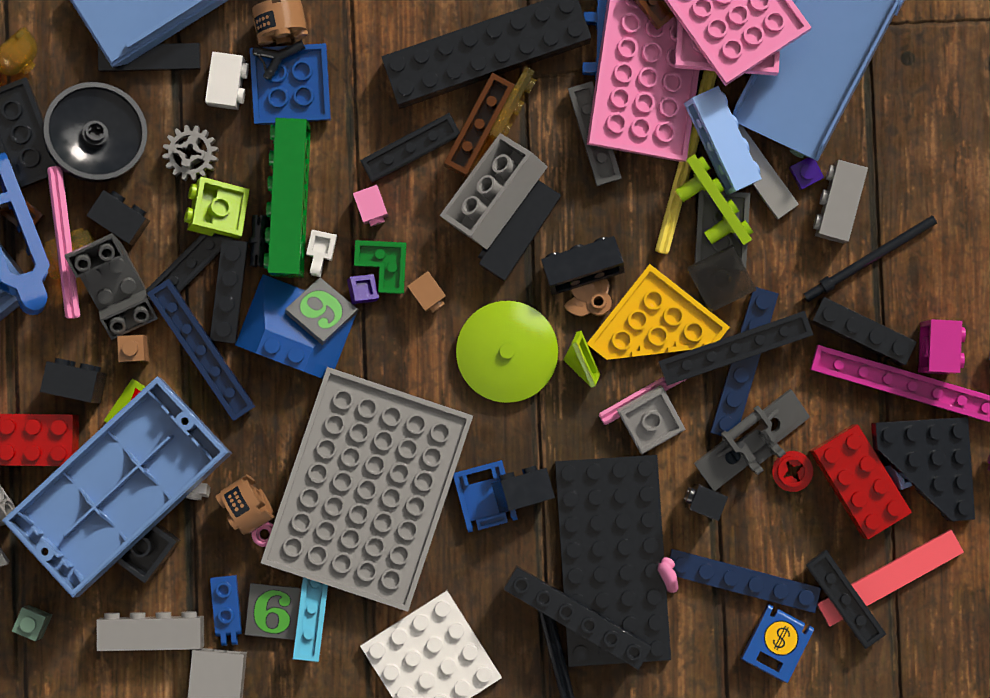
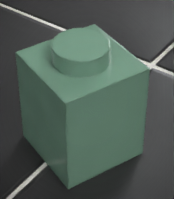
M31 605L21 608L12 632L33 641H38L43 638L52 614Z

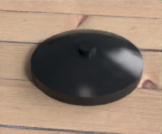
M86 82L67 88L52 101L44 118L43 140L50 158L68 175L86 182H108L124 176L137 165L147 142V124L140 107L127 93L109 84Z

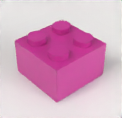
M931 319L920 322L918 373L946 375L960 373V368H963L965 363L964 353H961V343H964L966 338V329L962 327V321Z

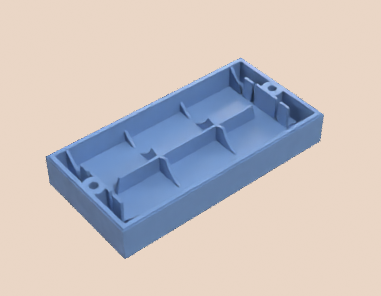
M157 376L2 521L72 598L79 597L232 453L162 378ZM184 418H188L189 422L187 425L182 423ZM44 548L48 549L47 555H45Z

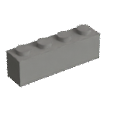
M196 611L181 612V616H171V612H156V617H145V612L130 613V617H120V613H104V618L97 619V651L202 649L204 647V616H197Z

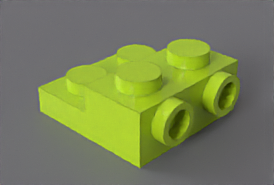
M200 176L195 184H191L188 193V199H192L191 208L187 207L184 216V222L188 223L187 230L209 236L216 233L240 239L243 233L249 189Z

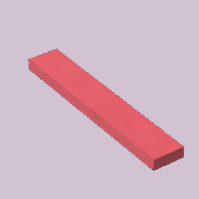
M949 529L851 585L865 605L868 606L964 553L953 531ZM828 597L817 603L828 626L843 620Z

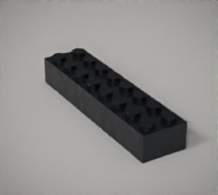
M543 0L381 57L398 107L402 109L489 79L492 73L501 75L590 44L592 37L578 0Z

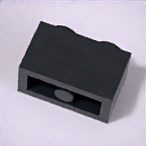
M103 190L86 216L134 246L150 220L144 217L147 212L135 204L130 208L123 203L126 198L114 190L111 194Z
M536 465L522 469L523 474L515 476L514 472L500 475V481L491 483L499 513L555 498L547 468L538 470Z
M694 484L692 488H687L683 501L686 502L685 508L719 521L728 497L701 485Z

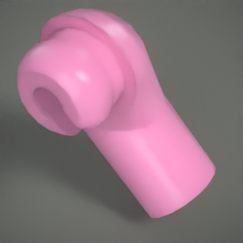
M665 557L661 563H658L657 570L665 583L666 590L669 593H674L678 590L677 576L673 570L675 563L672 559Z

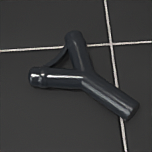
M302 40L281 50L254 47L252 53L263 64L265 71L263 77L266 80H271L283 59L306 48ZM262 57L272 59L268 67H266Z

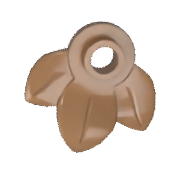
M603 279L572 289L571 292L574 297L564 305L565 309L579 317H584L590 313L595 316L607 314L612 307V300L608 294L610 288L608 280ZM598 299L604 301L600 306L594 304Z

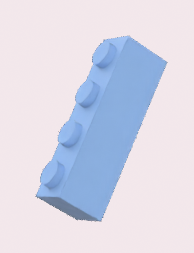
M719 86L686 101L684 105L716 174L725 189L726 195L728 196L761 180L760 168L753 161L749 152V144L742 137L738 129V121L731 114L728 108L727 97L720 90Z

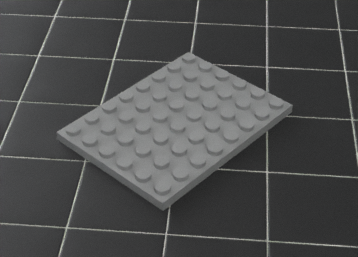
M327 367L261 563L408 612L473 415Z

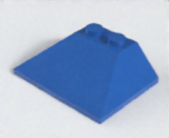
M263 274L235 345L323 379L327 367L336 369L356 315L324 345H321L285 314V309L306 290Z

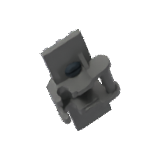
M791 389L763 410L758 405L753 408L754 412L728 432L723 431L721 433L723 437L722 442L693 463L713 491H716L748 466L756 475H759L764 471L760 464L768 457L776 455L781 458L786 454L777 443L810 418ZM776 418L778 421L777 428L771 431L772 422L770 420ZM759 421V425L735 443L734 439Z

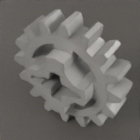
M188 125L184 126V132L176 128L175 137L167 136L171 141L170 145H163V148L168 150V153L162 156L165 160H170L166 167L168 169L175 168L172 174L176 177L182 173V179L185 181L189 175H191L194 181H197L198 174L206 178L205 171L207 169L214 171L211 163L218 162L219 160L213 156V153L219 152L218 147L212 146L216 140L213 137L207 139L209 132L204 130L200 133V128L196 125L193 131L190 130ZM188 137L186 142L181 145L178 144L181 140ZM200 139L204 141L207 147V152L201 150V148L199 147ZM193 148L199 155H191L189 159L182 151H191ZM175 155L181 157L182 167H180L175 160ZM204 162L200 167L194 169L196 164Z

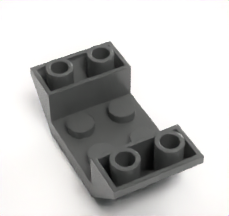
M113 233L64 255L76 278H81L98 308L100 321L111 340L158 319L143 281L124 246Z

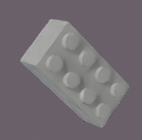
M500 133L440 216L467 237L488 249L548 166L532 152Z

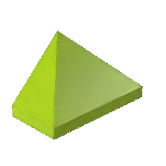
M578 331L563 361L590 387H594L597 384L600 372L582 331Z

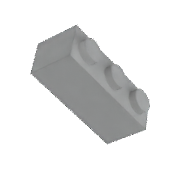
M837 160L834 166H829L826 180H829L828 188L822 191L819 204L823 205L821 215H816L813 229H817L815 236L842 244L849 242L868 167L842 160Z

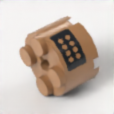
M267 0L252 8L258 45H268L276 42L277 46H286L292 43L291 39L305 38L309 35L301 0H280L281 2L277 3Z
M247 474L216 495V499L221 507L226 508L230 514L227 517L230 525L234 530L239 528L243 535L250 534L275 517L272 515L274 511L262 489L258 490L252 486L256 481Z

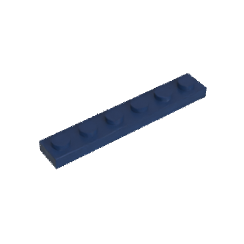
M167 279L147 293L231 419L234 421L254 408V403L171 280Z
M754 286L739 333L770 323L779 294ZM761 353L730 364L710 433L721 436L723 431L728 432L741 422Z
M671 549L669 558L674 561L675 566L673 570L679 578L813 613L816 611L821 591L820 587Z

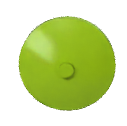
M499 301L480 308L468 318L458 336L456 358L464 380L476 393L492 401L513 403L532 397L548 383L556 368L558 344L550 323L536 309L516 301Z

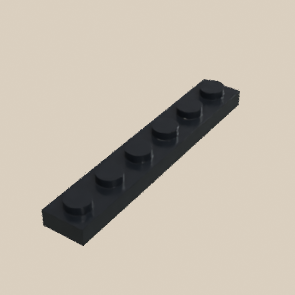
M805 311L658 361L666 386L807 338L812 336L813 332Z

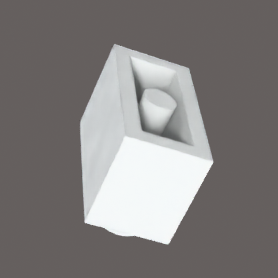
M212 52L205 98L208 106L239 110V104L244 103L245 89L242 88L243 78L247 79L249 64L245 63L246 60L243 56Z

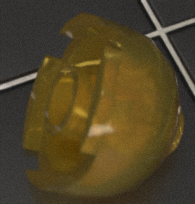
M25 26L20 28L1 45V74L14 76L22 72L26 75L36 66L33 60L38 54V45L33 35Z

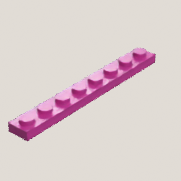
M816 346L810 367L812 371L990 423V395L824 346Z

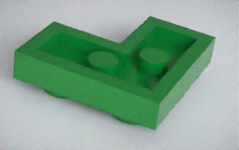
M355 240L354 266L379 268L378 293L404 294L407 243Z

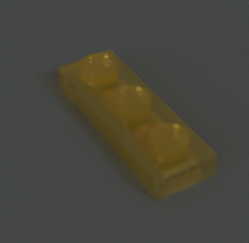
M525 67L490 132V138L493 140L500 133L506 137L508 136L513 126L509 123L514 114L516 116L519 115L525 103L521 101L525 92L530 94L537 81L533 79L535 71Z

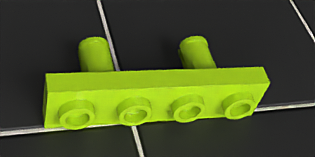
M694 154L686 159L695 174H693L694 177L676 189L681 200L685 202L701 190H704V192L707 190L723 214V220L704 232L710 243L713 245L732 232L733 234L736 233L743 245H746L752 240L750 235L754 232L746 220L740 222L736 216L739 210L732 199L725 200L721 194L725 189L717 177L713 180L707 173L711 168L703 156L697 158Z

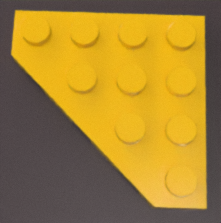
M649 264L587 342V345L605 360L688 351L719 341L730 327Z

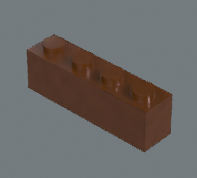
M494 73L491 74L444 162L446 168L467 179L515 90V84Z

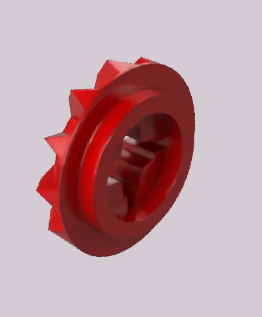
M788 451L781 458L778 457L774 461L772 475L775 483L780 488L790 492H797L807 487L811 482L813 466L809 458L803 453ZM786 462L792 467L801 465L798 468L799 470L796 471L798 481L793 476L783 477L788 471Z

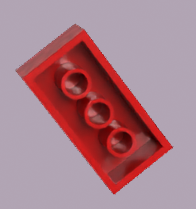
M0 414V465L61 466L78 450L79 415Z
M858 424L850 425L809 450L862 538L870 539L912 513Z

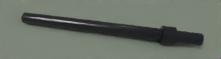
M931 215L833 276H826L818 281V285L802 294L806 302H810L823 293L828 294L833 291L839 283L936 225V219Z

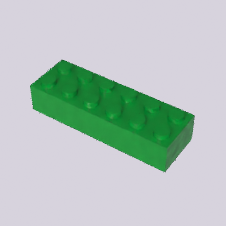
M275 118V125H271L270 139L273 140L274 150L269 152V166H272L273 176H268V191H271L272 200L267 202L266 215L270 219V227H266L265 242L269 245V253L264 255V268H267L268 273L273 277L304 278L311 126L307 119Z

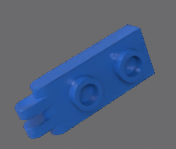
M237 575L211 577L216 637L221 636L222 646L228 645V635H231L232 645H238L237 635L242 634Z

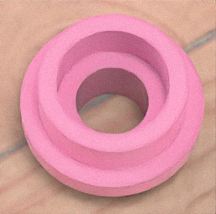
M271 522L265 523L252 532V539L258 546L266 547L269 537L264 539L260 533L263 529H267L271 533L274 525Z

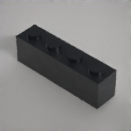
M538 180L495 238L492 245L488 249H482L478 256L481 259L479 266L505 282L560 200L561 195Z
M825 297L818 300L809 319L810 323L898 366L907 364L917 343Z

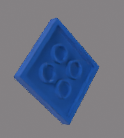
M326 43L304 45L306 49L283 59L271 80H266L263 77L265 73L263 64L257 56L253 55V48H250L255 125L275 124V118L307 119L308 122L331 121ZM275 46V47H263V48L273 49V50H281V49H283V48H285V47H287V46ZM262 57L266 67H268L272 59Z

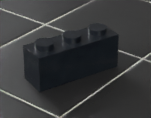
M614 236L609 238L600 237L593 243L575 245L568 251L561 253L553 252L541 259L543 271L552 296L625 273L624 262Z

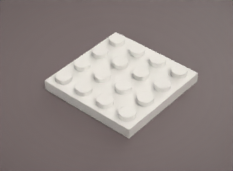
M447 590L360 645L392 698H471L502 678Z

